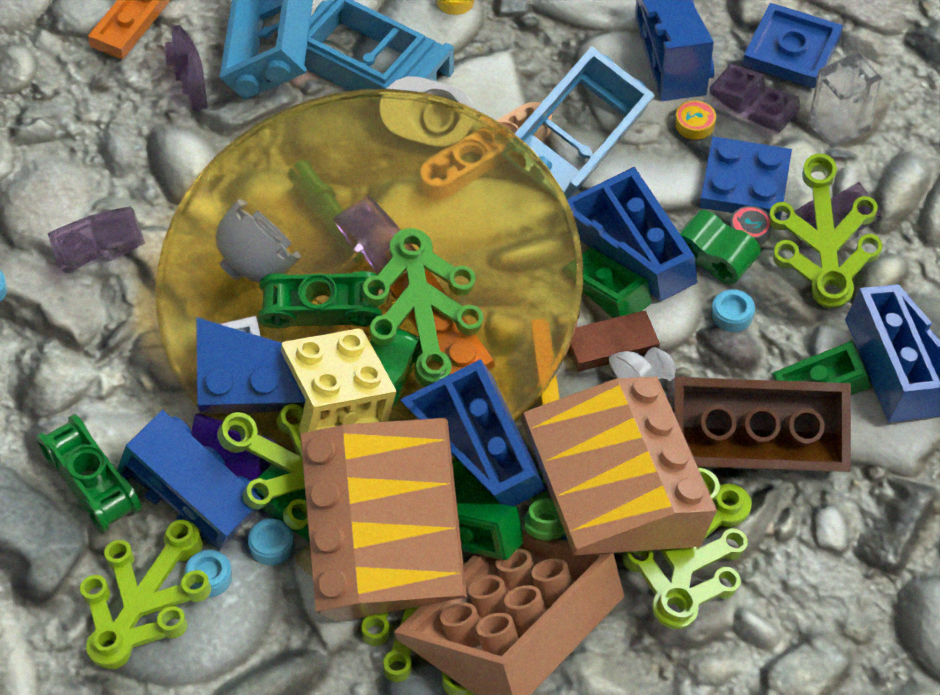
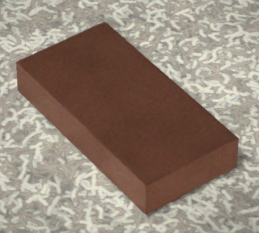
M646 310L565 330V340L578 372L608 365L609 356L618 352L630 351L644 356L652 347L658 349L660 347V342Z

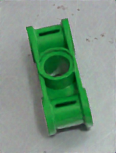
M368 271L345 274H268L259 281V289L263 291L262 309L257 315V322L264 327L276 329L291 326L323 327L335 325L368 327L375 317L382 315V311L378 309V306H372L363 301V285L361 284H364L369 277L378 276V274ZM377 286L368 289L372 295L376 296L379 295V290H381ZM318 296L330 297L323 304L316 305L311 303Z
M73 414L69 416L68 423L47 435L41 432L35 436L43 456L50 466L60 474L82 504L99 532H107L111 523L130 512L137 514L142 511L141 503L129 482L118 473L91 437L90 432L78 415ZM86 471H96L94 474L88 476L81 475L83 472Z

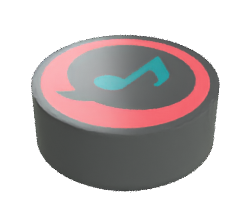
M745 206L739 208L733 213L730 222L731 228L747 232L754 237L759 246L767 242L770 237L772 226L769 223V214L759 207Z

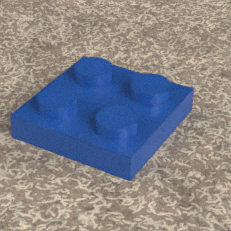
M770 2L744 54L742 65L817 89L841 38L843 25Z
M712 136L700 208L734 213L739 208L755 206L769 214L771 207L775 203L784 202L792 149ZM782 212L775 213L774 216L781 220Z

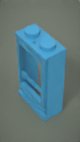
M232 0L219 78L241 98L247 100L305 74L307 68L304 64L313 0ZM281 12L279 23L263 28V21ZM278 31L276 47L259 54L261 38L268 39L272 36L273 32Z
M323 0L319 3L310 19L304 66L308 71L380 107V100L386 88L398 79L410 76L436 81V71L450 78L454 73V46L446 42L442 45L354 0ZM340 23L379 42L371 53L363 55L362 63L323 44ZM387 46L401 53V55L383 74L369 66L375 63V58Z
M591 46L515 132L501 157L561 203L573 197L638 118L642 116L655 94L647 89L640 80L633 78L617 66L610 57L601 54ZM578 83H581L625 117L595 153L591 152L589 146L582 145L548 119ZM543 124L577 149L578 155L581 158L589 159L580 171L534 136Z

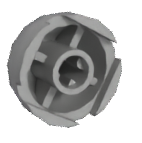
M238 199L219 221L216 231V247L223 256L222 261L219 263L220 266L237 281L244 276L252 282L259 283L268 274L287 273L301 258L300 253L296 251L290 254L286 249L292 244L291 241L258 210L252 216L243 209L248 203Z

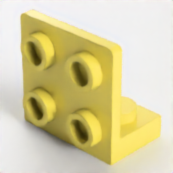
M353 329L282 343L281 353L306 399L299 427L300 434L344 424L388 422L396 389L362 329Z

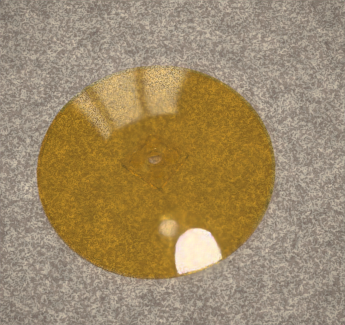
M361 89L333 93L304 101L260 121L220 151L197 176L174 213L162 244L155 290L159 331L170 366L185 394L198 411L196 317L222 324L253 316L257 318L258 312L262 309L263 291L259 289V283L252 282L244 276L237 281L228 275L219 264L223 256L216 247L215 235L218 224L226 211L238 199L248 203L243 209L252 216L258 210L291 241L292 244L286 249L290 254L296 251L300 253L301 258L285 273L286 275L345 274L358 271H368L379 275L392 259L389 252L392 237L398 231L406 228H415L425 232L432 241L433 253L452 266H467L471 268L475 273V284L473 290L464 296L452 293L447 282L435 275L434 277L446 294L461 306L474 305L482 311L483 322L476 336L494 360L495 367L489 371L515 423L522 417L523 412L528 411L544 393L561 367L572 343L580 316L583 295V258L579 233L568 201L549 168L524 141L493 118L459 102L417 91ZM409 243L404 245L409 251L419 249L415 244ZM458 276L454 279L459 285H467L469 283L468 279L463 276ZM390 291L387 301L378 306V309L382 311V315H385L396 302ZM318 296L311 303L316 305L323 304L330 297ZM471 315L463 317L469 325L477 323V320ZM406 317L398 328L418 336L417 330L408 317ZM258 323L261 337L281 343L353 329H362L369 342L371 341L369 336L370 326H291L276 329L264 327ZM428 361L426 363L427 367L431 370H439L442 367L437 361ZM415 369L409 375L399 400L391 410L388 422L418 420L401 401V399L424 388L415 377ZM280 412L245 413L255 421L257 434L276 440L275 444L297 454L290 434L282 432L277 425V416ZM232 413L203 415L224 421ZM288 413L285 415L286 420L290 424H298V420L293 414ZM451 454V456H452V463L458 461V460Z

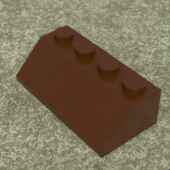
M674 377L666 385V397L697 467L851 472V383Z

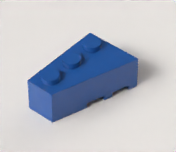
M636 0L635 19L661 102L707 95L709 79L714 78L715 73L712 59L714 41L697 12L694 1Z
M635 166L561 202L566 230L588 247H592L648 280L650 294L659 301H663L698 283L694 254Z
M899 284L860 288L845 321L887 421L897 422L939 417L940 340L930 329L932 322Z
M196 317L197 397L200 414L281 412L289 404H297L304 409L306 399L281 353V342Z
M481 359L401 399L418 420L437 418L448 420L451 454L500 504L515 506L547 490L492 374Z
M162 409L125 445L117 467L118 473L127 481L132 478L149 491L145 494V498L154 505L163 500L179 513L176 516L177 520H186L195 524L201 538L220 551L255 515L257 509L248 507L242 496L245 487L250 481L243 476L237 477L225 466L222 456L213 448L201 445L192 436L188 425L180 418L170 417ZM252 488L251 493L253 497L263 500L257 495V489Z

